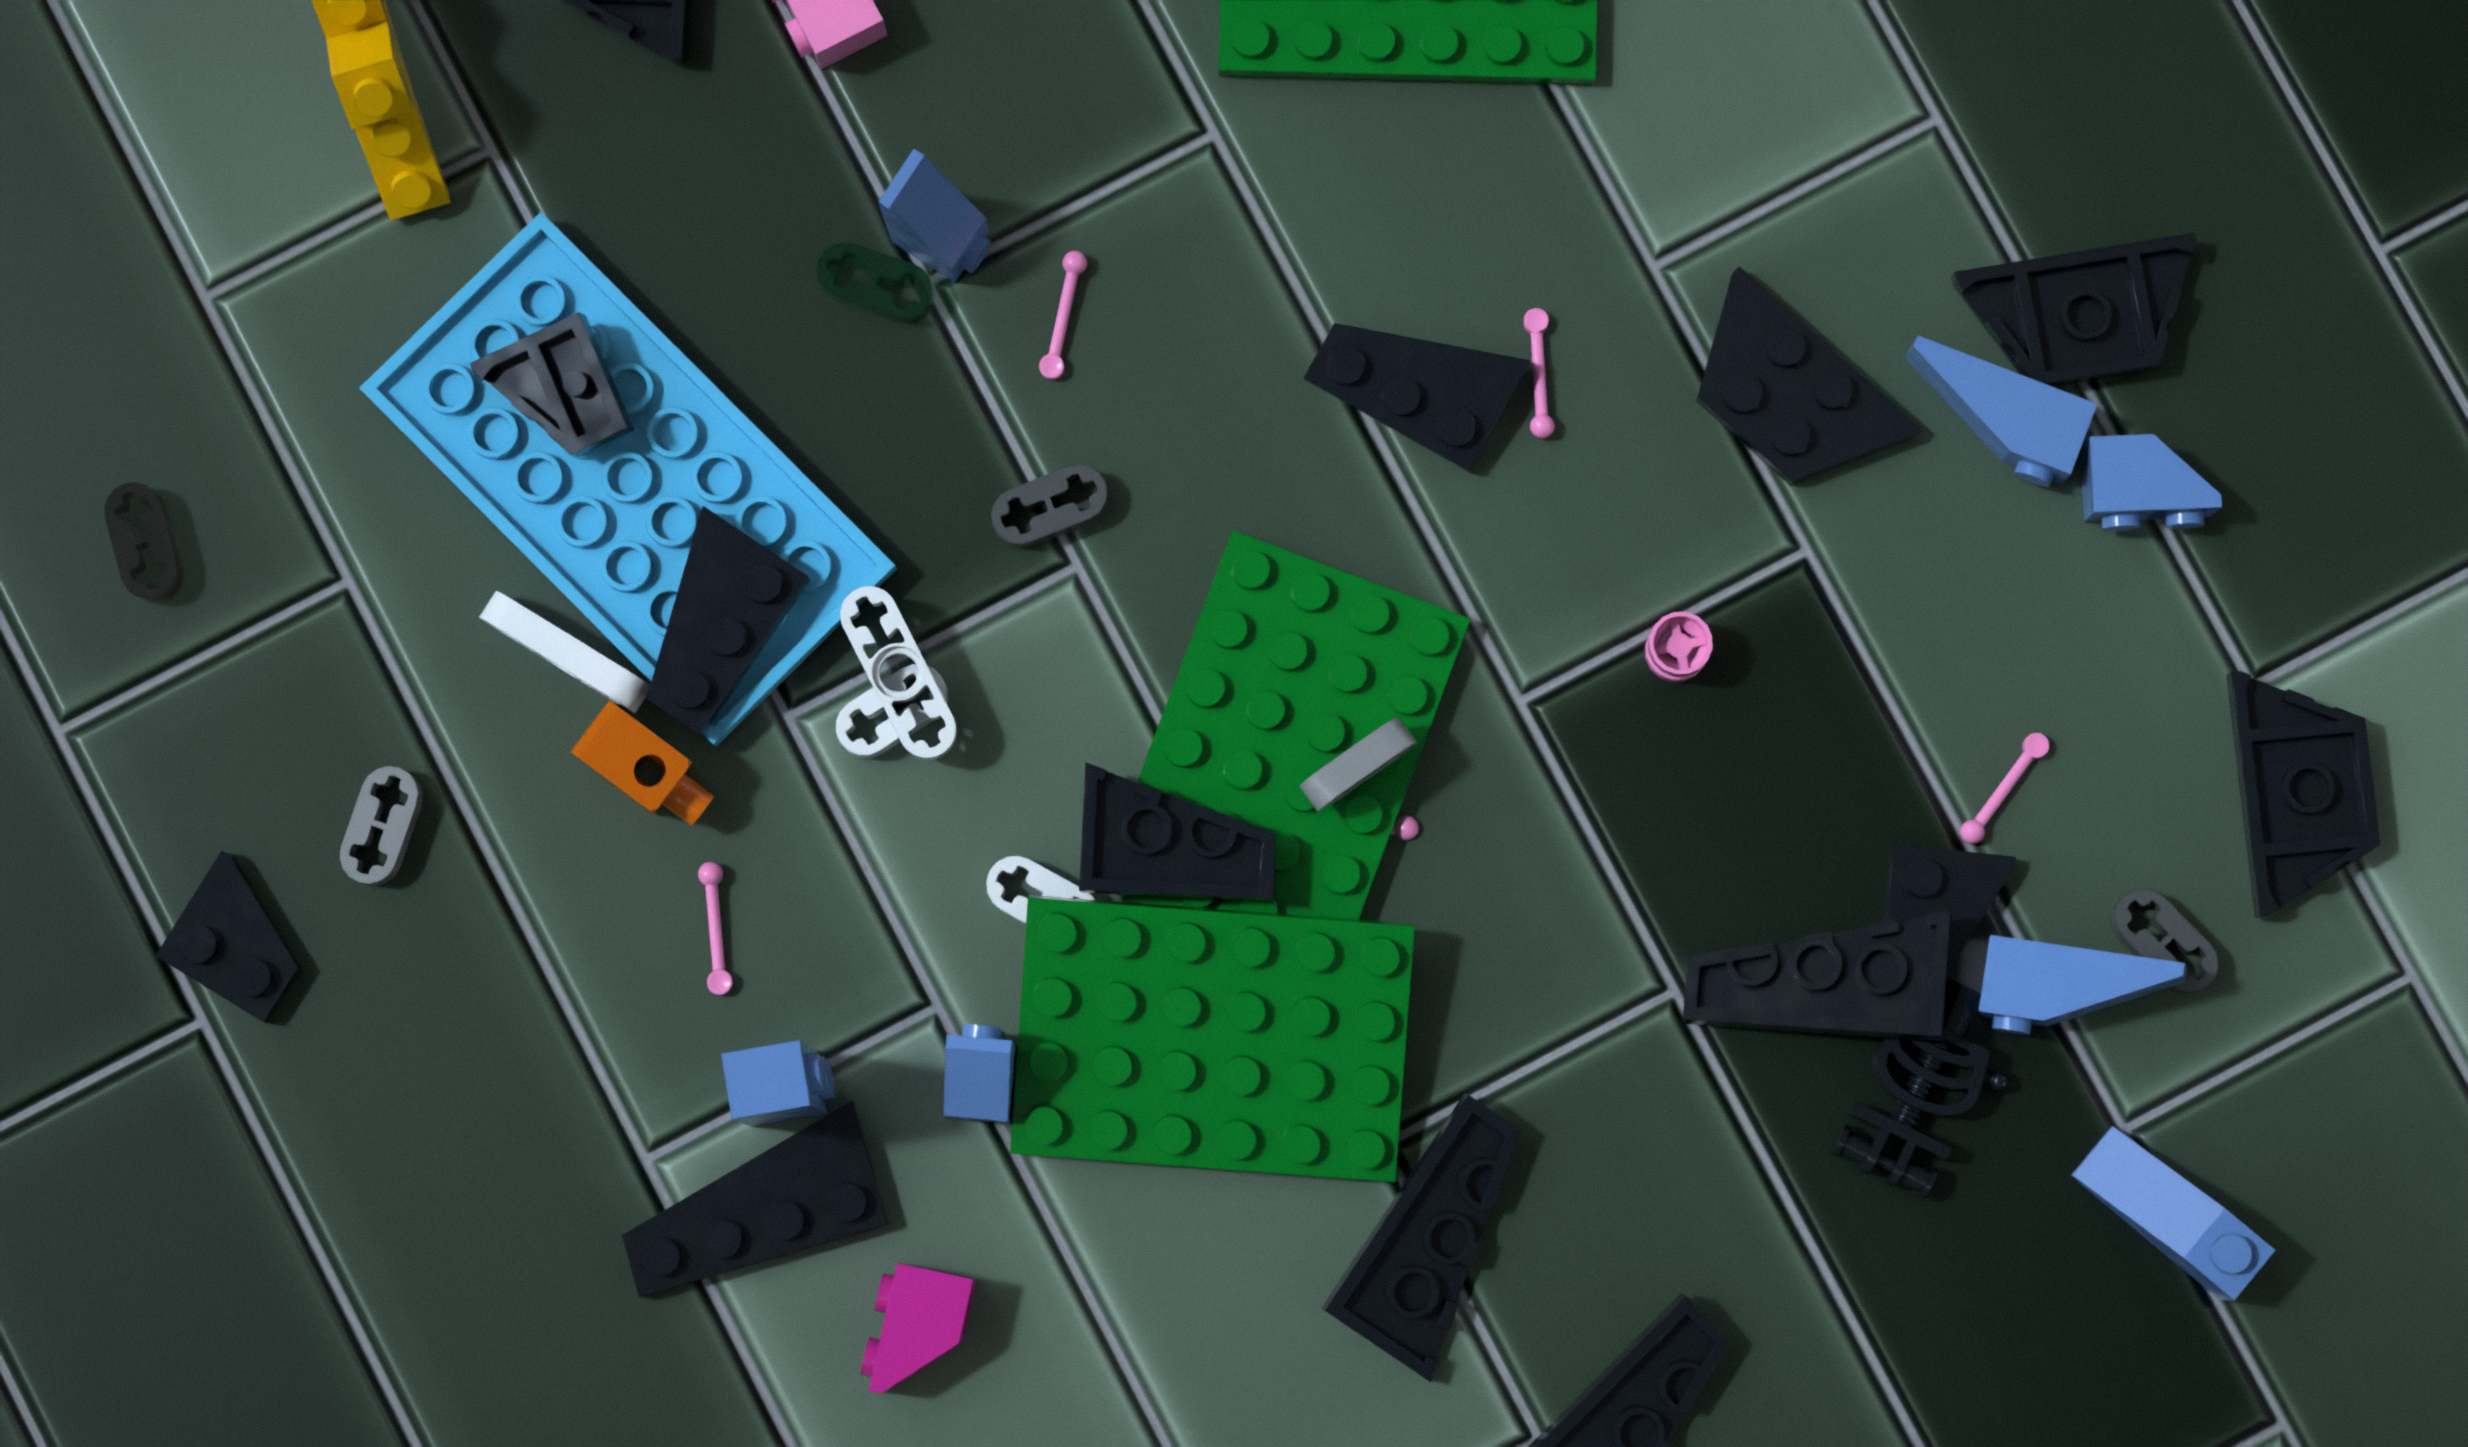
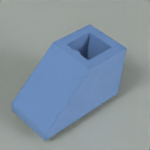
M2154 434L2090 436L2081 446L2080 459L2084 522L2102 521L2103 531L2136 530L2141 528V520L2165 519L2166 528L2168 529L2198 528L2205 525V517H2212L2222 508V495Z
M963 1024L962 1036H946L943 1116L946 1118L1011 1124L1017 1045L1012 1040H1004L1005 1031H1001L1002 1028Z

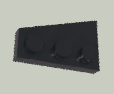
M1334 323L1303 379L1463 470L1470 472L1528 370L1531 360Z
M703 506L646 699L702 737L807 586L810 578Z
M1085 762L1080 892L1273 901L1276 834L1208 808L1191 804L1165 794L1161 790L1142 783H1136L1110 773L1106 769Z

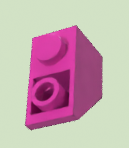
M902 1263L896 1264L894 1275L883 1273L875 1305L876 1312L886 1313L880 1339L869 1337L861 1367V1375L871 1377L868 1391L880 1394L888 1392L963 1343L977 1280Z

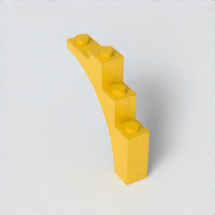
M311 0L326 38L331 78L350 127L356 131L390 221L451 203L449 190L426 129L386 1Z

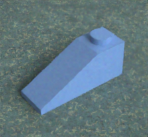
M913 149L878 201L892 243L955 283L964 269L973 273L987 254L991 246V241L985 238L989 232L987 219L925 155Z
M1919 335L1916 337L1909 348L1906 360L2001 462L2016 467L2014 471L2016 477L2033 485L2050 487L2052 481L2062 484L2071 475L2097 403Z
M1990 935L1979 1013L1983 1017L1993 1019V1030L2030 1035L2032 1024L2048 1027L2185 983L2187 967L2182 962Z
M2111 1126L2070 1175L2220 1301L2235 1300L2275 1252L2274 1248L2226 1208L2114 1126Z

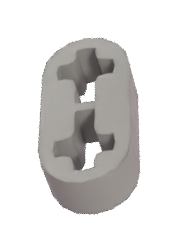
M1397 716L1307 778L1299 787L1319 813L1399 759L1418 742L1401 718Z
M385 766L376 769L367 776L361 787L341 845L340 861L343 870L350 878L363 885H382L396 876L402 865L422 807L423 793L419 782L413 775L399 767ZM394 779H400L399 789L408 795L407 802L404 806L394 804L386 824L382 823L380 819L384 810V802L376 797V792L380 786L390 788ZM377 829L382 830L383 833L378 850L387 855V860L384 866L373 865L369 874L362 873L364 863L355 858L356 851L359 846L369 848Z

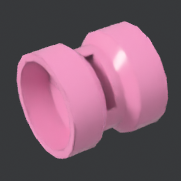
M1672 612L1663 616L1653 626L1645 643V659L1650 670L1659 678L1669 682H1684L1695 677L1707 663L1713 649L1712 634L1708 625L1700 617L1689 612Z

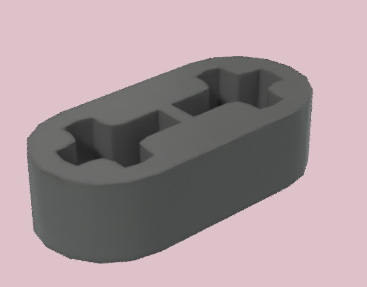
M1078 464L1065 467L1009 489L1001 494L993 504L991 518L994 531L999 539L1008 546L1022 549L1035 546L1091 524L1100 518L1106 509L1108 502L1106 483L1099 472L1090 466ZM1080 479L1084 487L1095 486L1098 491L1089 497L1090 508L1087 510L1079 511L1075 503H1068L1055 509L1052 504L1053 501L1066 497L1070 493L1068 483L1072 480ZM1021 502L1025 510H1032L1046 505L1048 512L1037 515L1030 520L1031 531L1028 533L1020 534L1016 526L1005 528L1002 521L1007 520L1011 516L1009 506L1014 503Z
M2143 888L2133 890L2117 900L2111 911V928L2118 940L2134 956L2177 962L2176 958L2165 948L2169 942L2182 954L2195 950L2201 958L2195 965L2201 973L2200 977L2196 980L2195 977L2188 975L2186 976L2185 983L2169 987V990L2175 993L2189 994L2198 992L2211 984L2218 969V959L2215 950L2165 897L2154 890ZM2130 903L2137 908L2147 904L2154 908L2156 912L2152 915L2150 921L2163 935L2159 941L2146 929L2135 933L2130 931L2127 926L2132 919L2131 913L2127 910Z

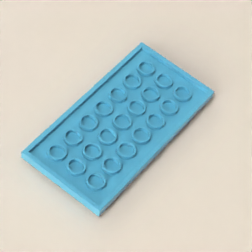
M542 212L525 226L359 387L650 682L652 681L703 506L810 578L807 586L705 732L704 736L715 747L841 625V606L845 598L852 591L865 586L879 587L897 570L896 565ZM577 312L586 315L634 428V431L579 457L568 453L548 436V432L535 421L529 420L490 383L478 377L470 366V363ZM865 600L861 601L857 606L859 607Z

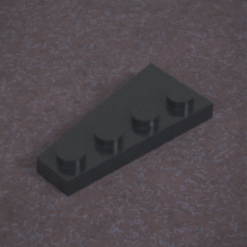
M855 1102L847 1103L624 1233L622 1238L638 1296L641 1298L888 1226L889 1222Z

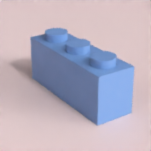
M800 1040L721 1054L732 1120L752 1127L827 1114L825 1099L835 1098L834 1079L829 1059L825 1060L824 1056L819 1057L817 1050Z

